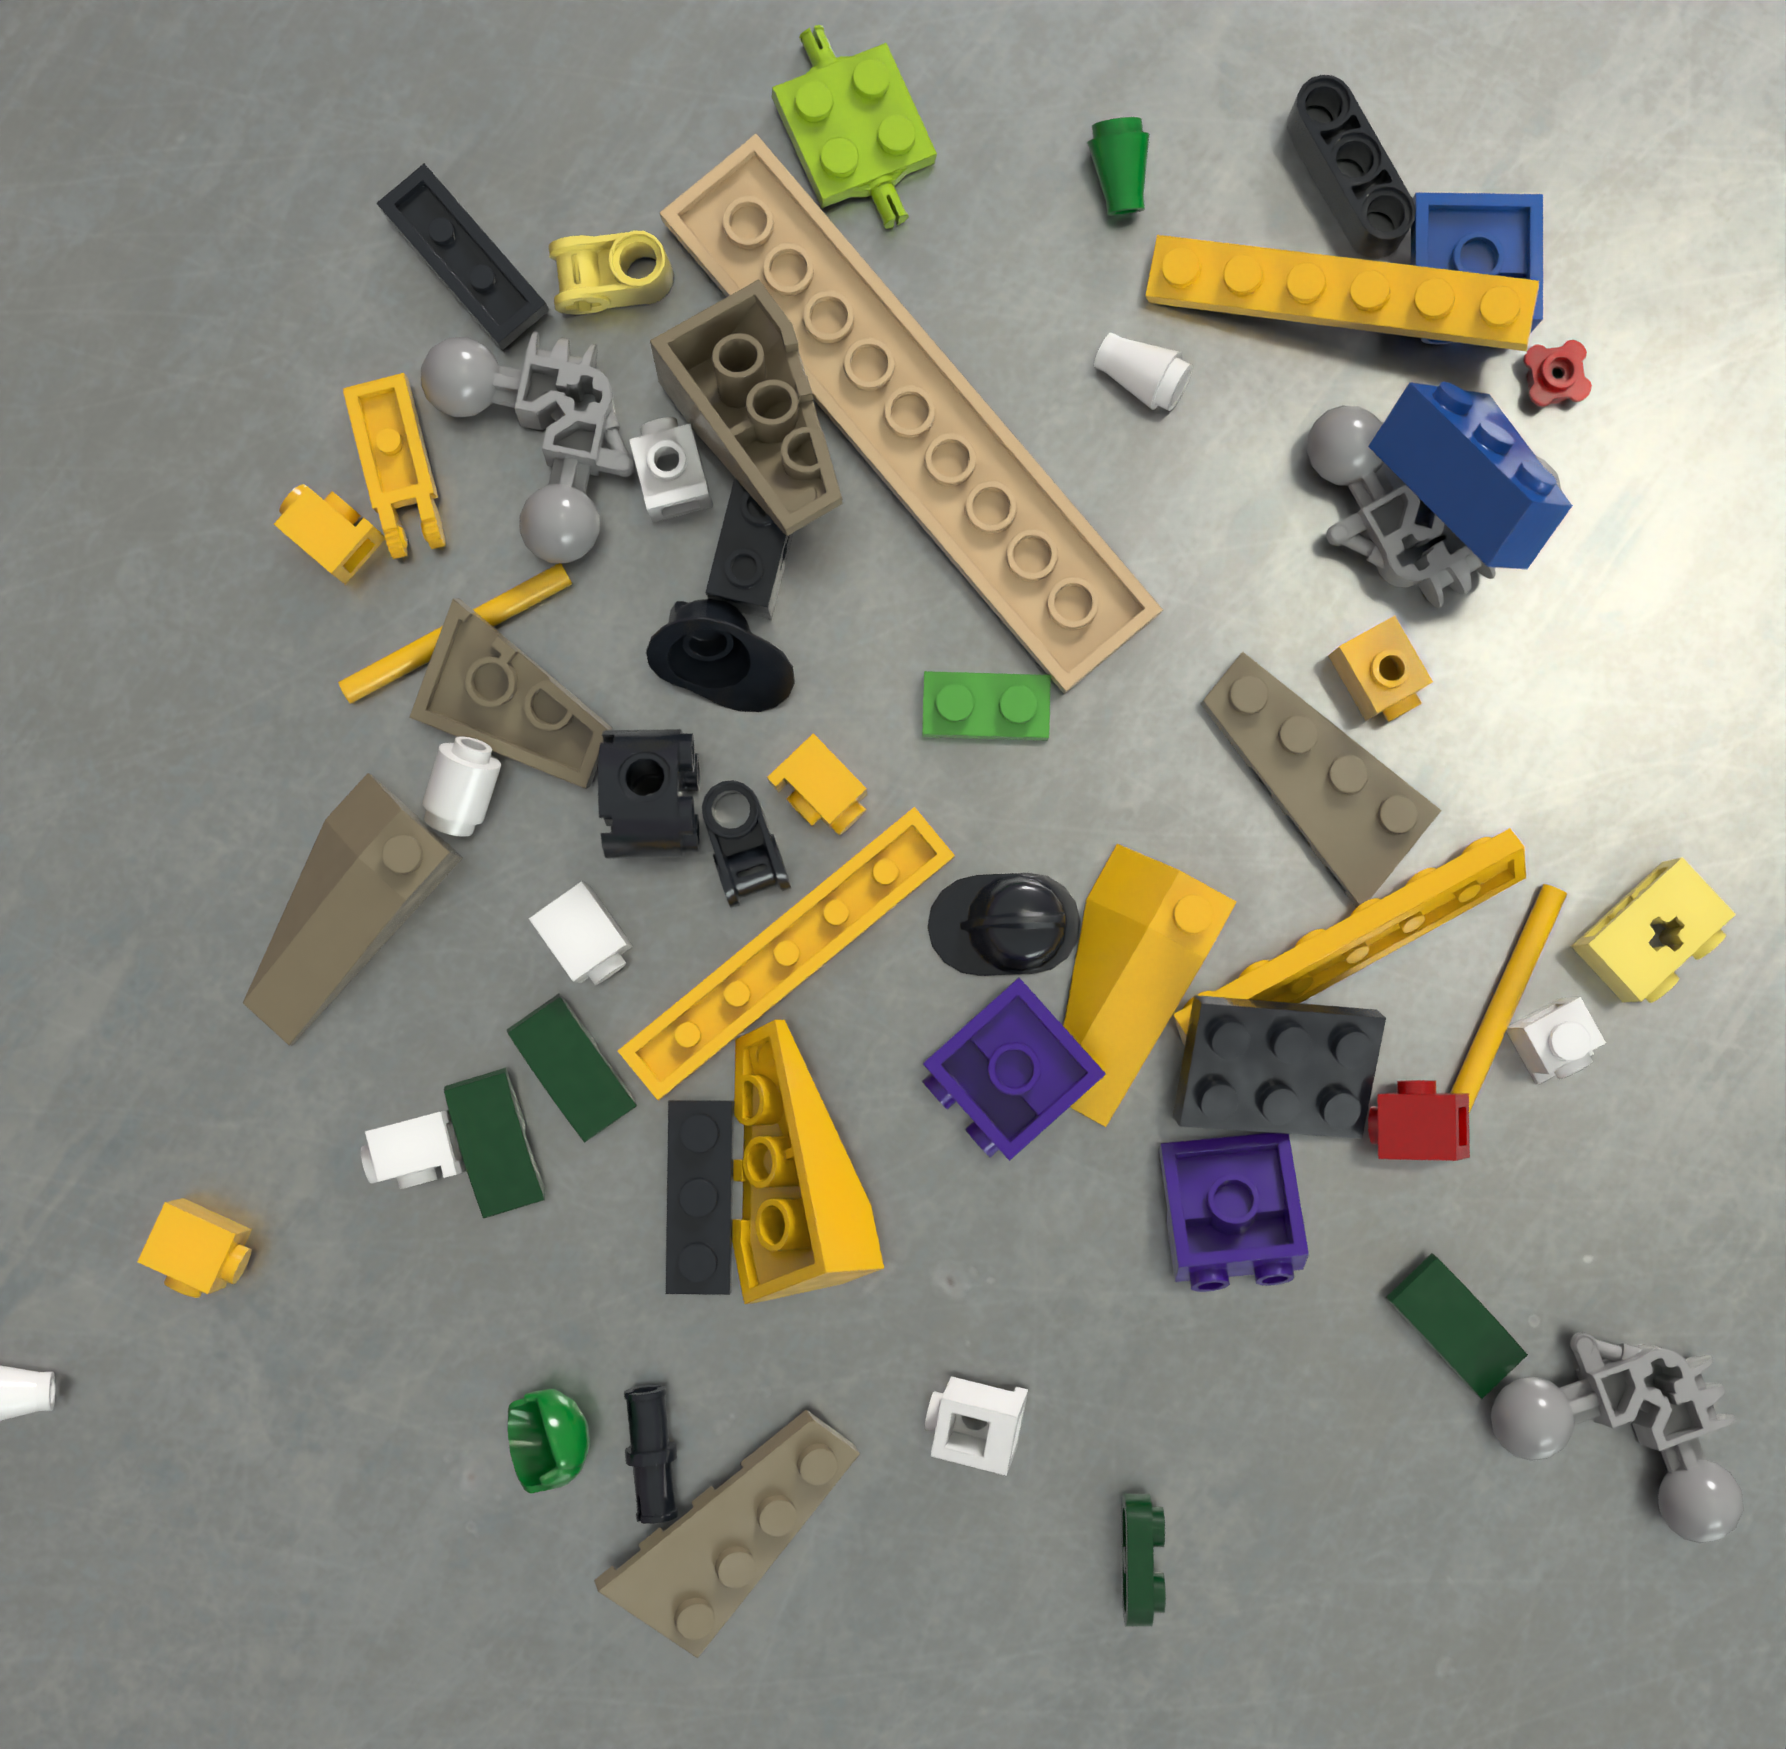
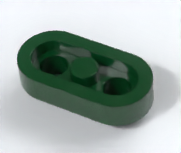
M1150 1494L1122 1495V1605L1125 1627H1152L1154 1613H1165L1166 1608L1164 1573L1154 1572V1547H1164L1165 1545L1163 1507H1152Z

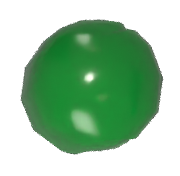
M545 1389L527 1393L524 1395V1398L515 1400L509 1405L507 1432L510 1455L516 1476L523 1489L528 1493H537L569 1484L581 1472L587 1459L590 1445L588 1422L575 1400L556 1389Z

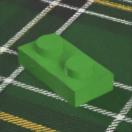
M924 671L922 737L1048 741L1051 675Z

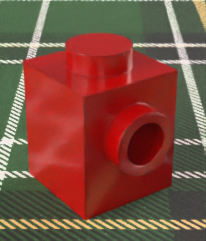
M1397 1080V1093L1377 1094L1378 1106H1372L1369 1111L1368 1133L1371 1144L1378 1145V1159L1458 1161L1470 1158L1469 1093H1437V1082L1435 1080Z

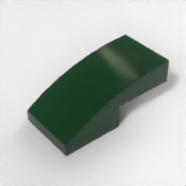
M560 993L507 1029L508 1035L531 1070L584 1143L637 1106L633 1095L598 1050L596 1041Z
M499 1069L445 1086L444 1094L453 1128L483 1219L545 1200V1187L525 1134L526 1122L507 1069Z
M1433 1253L1386 1296L1388 1301L1419 1336L1436 1350L1467 1387L1481 1399L1528 1356L1486 1307Z

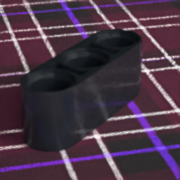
M1333 75L1312 77L1302 85L1289 113L1287 130L1290 139L1351 246L1357 253L1366 258L1380 259L1387 257L1399 247L1415 220L1416 208L1413 199L1350 88L1343 80ZM1311 105L1323 106L1332 114L1334 121L1328 123L1317 122L1307 114L1306 107ZM1348 158L1358 162L1363 169L1364 176L1349 177L1343 174L1338 168L1336 160ZM1382 212L1388 215L1393 221L1395 230L1381 232L1375 229L1369 223L1367 214Z

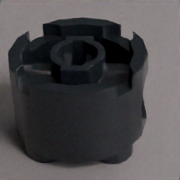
M681 729L603 731L604 743H600L598 760L599 818H604L606 826H611V833H600L605 858H685L686 852H699V815L694 813L693 796H688V791H699L700 789L699 754L695 753L693 733L683 734Z

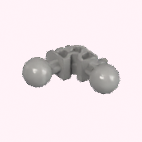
M534 331L528 344L523 370L499 366L495 355L485 345L469 337L447 338L430 349L421 366V387L426 399L437 410L453 417L475 416L492 403L514 407L520 426L537 430L546 428L542 451L546 465L552 467L549 484L534 492L526 500L519 516V532L525 546L536 557L548 562L569 563L583 557L594 546L600 532L599 513L594 502L586 495L589 475L599 476L600 471L628 477L635 471L634 457L631 453L627 452L618 432L620 425L615 416V404L611 385L608 378L600 370L596 369L597 344L590 345L583 358L572 356L569 338L561 337L556 342L552 351L540 349L539 334ZM585 394L594 395L596 402L589 403L586 412L576 410L575 403H581Z
M1342 405L1327 410L1315 421L1308 434L1307 452L1311 464L1322 478L1336 485L1349 486L1361 508L1357 513L1341 522L1334 523L1328 529L1327 539L1330 544L1334 546L1344 545L1367 556L1366 561L1375 564L1382 578L1395 587L1408 588L1418 584L1425 597L1435 608L1442 607V588L1450 586L1459 594L1464 595L1468 593L1471 589V572L1476 570L1484 577L1493 579L1496 575L1495 567H1487L1433 511L1425 516L1424 522L1415 520L1420 505L1419 498L1406 484L1394 490L1382 469L1384 462L1368 447L1382 426L1378 418L1370 411L1359 406ZM1537 457L1544 468L1557 480L1556 484L1561 489L1558 473L1544 459ZM1440 535L1445 536L1444 541L1421 553L1422 557L1416 560L1415 565L1411 563L1402 566L1398 562L1397 555L1404 550V547L1406 549L1415 546L1419 548Z
M1580 1332L1573 1335L1570 1341L1571 1349L1580 1367L1575 1370L1579 1381L1559 1388L1549 1380L1537 1377L1520 1378L1505 1386L1497 1395L1491 1410L1493 1432L1502 1447L1515 1457L1529 1461L1552 1457L1567 1445L1574 1430V1425L1593 1419L1595 1423L1610 1428L1632 1422L1640 1445L1661 1451L1668 1472L1665 1474L1658 1490L1660 1513L1669 1528L1681 1538L1696 1543L1719 1541L1736 1529L1744 1510L1742 1489L1728 1470L1717 1462L1706 1460L1698 1437L1722 1429L1736 1420L1733 1414H1716L1713 1404L1723 1397L1725 1389L1722 1383H1704L1701 1373L1713 1363L1714 1360L1711 1355L1685 1359L1673 1350L1646 1344L1632 1346L1621 1343L1618 1346L1597 1340L1591 1334ZM1651 1364L1662 1367V1374L1654 1378L1656 1388L1645 1385L1644 1381L1645 1377L1653 1373Z

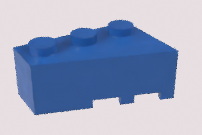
M1409 382L1368 446L1487 567L1528 569L1573 506L1556 484L1557 480L1544 468L1488 393L1462 390L1448 382H1441L1439 386Z

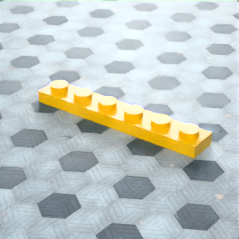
M1157 235L1145 296L1148 302L1152 304L1527 351L1538 296L1539 281Z
M913 807L618 1050L619 1054L657 1100H661L955 858V855L919 811Z
M1511 828L1493 838H1480L1466 847L1459 857L1437 869L1427 868L1418 872L1401 889L1382 899L1374 898L1365 901L1351 913L1350 917L1326 930L1317 929L1309 932L1296 943L1294 948L1270 961L1261 960L1251 964L1240 974L1238 979L1216 991H1204L1197 995L1301 1003L1526 879L1525 847ZM1194 997L1184 1005L1183 1009L1173 1014L1184 1046Z

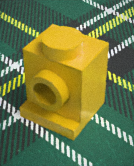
M305 484L297 486L287 495L279 509L282 515L274 523L279 530L344 585L348 583L385 540V536L364 517L355 527L354 524L361 515L333 491L323 500Z
M814 733L767 776L769 783L778 793L787 784L794 790L786 800L811 826L819 819H822L839 836L848 830L867 810L860 803L867 796V788Z

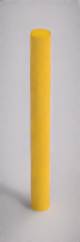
M558 563L473 610L491 626L495 627L571 586L573 583L562 563ZM443 626L339 681L338 684L348 702L352 704L430 662Z
M1543 884L1450 1092L1469 1093V1114L1567 896L1566 892L1554 886Z

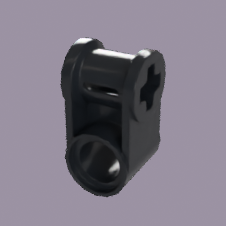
M734 780L722 781L711 787L704 797L702 814L714 850L713 858L730 908L739 906L743 897L776 886L782 891L790 889V881L774 834L770 833L761 803L755 792L744 783ZM728 793L742 794L747 798L750 805L748 819L737 828H725L718 823L715 817L716 803L722 796ZM766 864L765 870L738 877V874L742 871Z

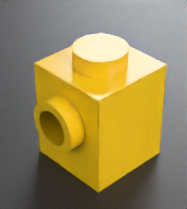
M1395 615L1340 645L1328 656L1365 721L1383 712L1388 722L1422 704L1417 692L1433 683Z
M185 1198L164 1203L137 1262L166 1275L164 1284L170 1289L186 1296L200 1298L202 1292L210 1294L225 1288L228 1282L234 1285L239 1280L251 1256L252 1250L245 1247V1244L252 1229Z

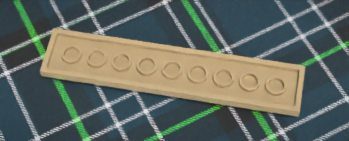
M757 134L753 135L660 212L662 222L726 297L758 279L761 281L793 324L799 353L815 402L1047 675H1051L1053 682L1064 694L1161 614L1163 609Z

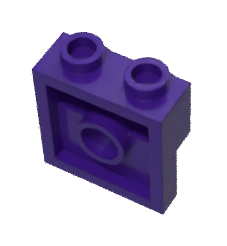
M1018 977L923 1062V1065L929 1070L930 1074L922 1082L947 1110L957 1102L971 1117L973 1122L965 1130L990 1158L1000 1150L1010 1161L1103 1078L1106 1073Z
M1263 1133L1161 1143L1159 1154L1168 1210L1166 1222L1175 1282L1190 1281L1191 1290L1210 1292L1228 1287L1230 1285L1229 1277L1255 1275L1256 1284L1271 1286L1292 1281L1295 1278L1294 1271L1304 1269L1309 1252L1289 1134Z

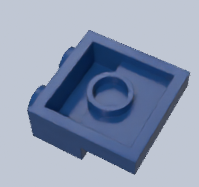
M1416 192L1412 198L1416 210L1415 220L1411 226V263L1409 265L1539 281L1538 296L1531 327L1532 332L1543 320V194ZM1421 338V341L1427 344L1453 343L1450 341Z

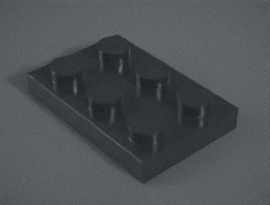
M1194 995L1172 1117L1180 1127L1362 1139L1386 1017L1376 1009Z

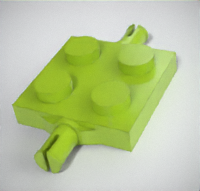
M815 25L813 34L811 29L808 28L799 36L813 67L802 76L772 87L771 98L821 209L850 197L872 196L883 220L884 227L887 229L893 228L895 221L898 226L909 217L894 186L907 174L935 164L936 150L887 42L853 56L836 57L826 37L824 27L822 25Z

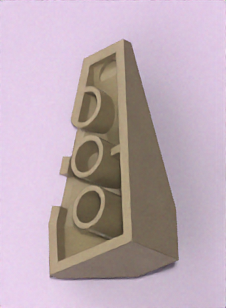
M759 279L650 340L660 385L688 424L691 423L692 429L786 536L843 504L825 436L821 430L813 402L809 380L805 374L793 324Z
M367 773L325 819L243 1004L289 1046H292L463 857L375 777Z

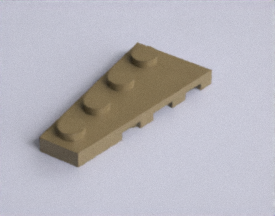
M1244 652L1238 656L1200 703L1247 766L1253 768L1272 793L1271 797L1283 813L1291 818L1311 844L1309 847L1321 863L1328 867L1346 890L1344 893L1356 908L1373 897L1442 811Z
M805 1410L740 1462L742 1469L716 1490L713 1486H710L691 1502L693 1508L665 1531L660 1527L638 1544L640 1547L638 1553L618 1569H615L612 1565L597 1577L594 1582L598 1592L698 1658L860 1455L859 1451L852 1442L808 1410Z

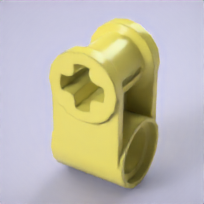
M633 230L601 236H569L557 239L549 244V257L556 261L559 294L554 297L555 310L560 313L581 315L600 312L608 308L652 304L663 299L673 285L674 272L667 254L659 240L646 231ZM650 257L656 260L653 272L647 277L635 279L627 276L630 265L636 259Z

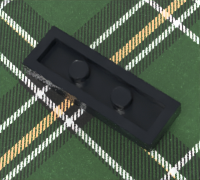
M425 163L376 203L381 212L501 350L506 348L549 311L546 302Z
M668 1100L666 1294L730 1295L732 1292L734 1100Z

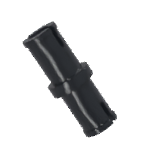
M643 1385L624 1391V1398L627 1402L631 1446L625 1449L626 1464L633 1467L637 1505L636 1521H641L643 1524L662 1523L678 1517L671 1463L677 1459L676 1443L669 1441L665 1401L666 1387H661V1385Z

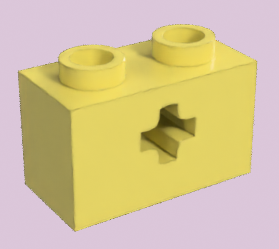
M1681 857L1663 861L1571 947L1622 1002H1642L1646 999L1649 1003H1652L1674 987L1679 980L1674 971L1688 958L1693 956L1696 960H1699L1714 950L1724 940L1726 934L1721 928L1736 914L1687 861ZM1662 924L1665 928L1659 935V940L1664 946L1652 947L1648 943L1655 935L1650 925Z

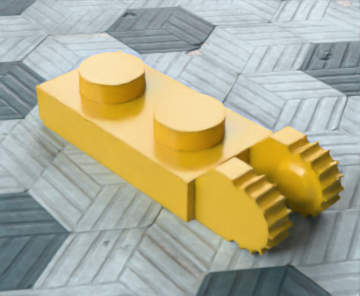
M400 373L343 388L371 505L379 513L391 557L397 559L408 556L406 533L396 509L416 503L422 521V533L425 541L429 543V547L436 549L446 546L440 515L434 499L438 498L408 377L405 373Z

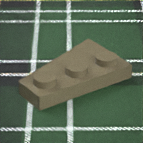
M460 598L452 599L409 718L456 737L462 736L480 740L488 744L493 752L582 788L590 787L598 768L600 743H604L602 733L603 731L612 730V727Z

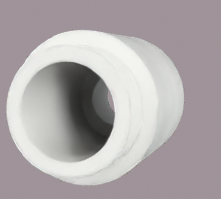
M461 736L456 737L454 743H443L439 746L422 800V805L426 809L424 821L430 827L449 835L470 836L474 832L475 825L481 824L484 821L501 768L500 761L491 755L492 748L488 744L474 738Z

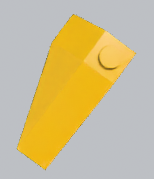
M1116 844L1085 900L1082 927L1063 1021V1027L1106 1073L1070 1108L1104 1127L1108 1125L1202 966L1236 904L1235 900L1188 874L1120 844Z
M773 1020L735 1039L734 1116L739 1123L744 1125L743 1159H733V1181L743 1182L742 1219L732 1220V1243L744 1304H753L841 1285L884 1269L871 1204L786 1021Z

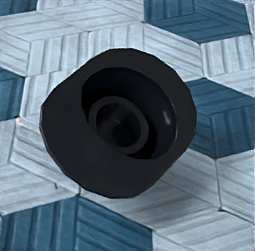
M701 599L689 603L676 601L670 610L668 624L661 627L651 637L646 649L649 667L659 678L675 686L685 688L720 706L739 712H761L775 708L790 696L795 684L793 666L784 652L769 641L751 633L748 622L735 606L721 600Z
M1033 873L984 874L957 879L943 889L930 909L927 928L934 950L944 963L957 971L978 976L1017 975L1051 970L1067 959L1078 942L1081 921L1075 900L1065 886L1049 876Z

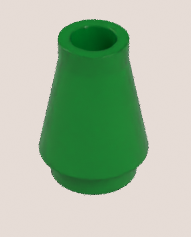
M1122 117L1093 124V139L1089 140L1087 144L1106 200L1107 214L1125 215L1145 210L1144 186L1150 134L1143 132L1142 119L1139 117Z

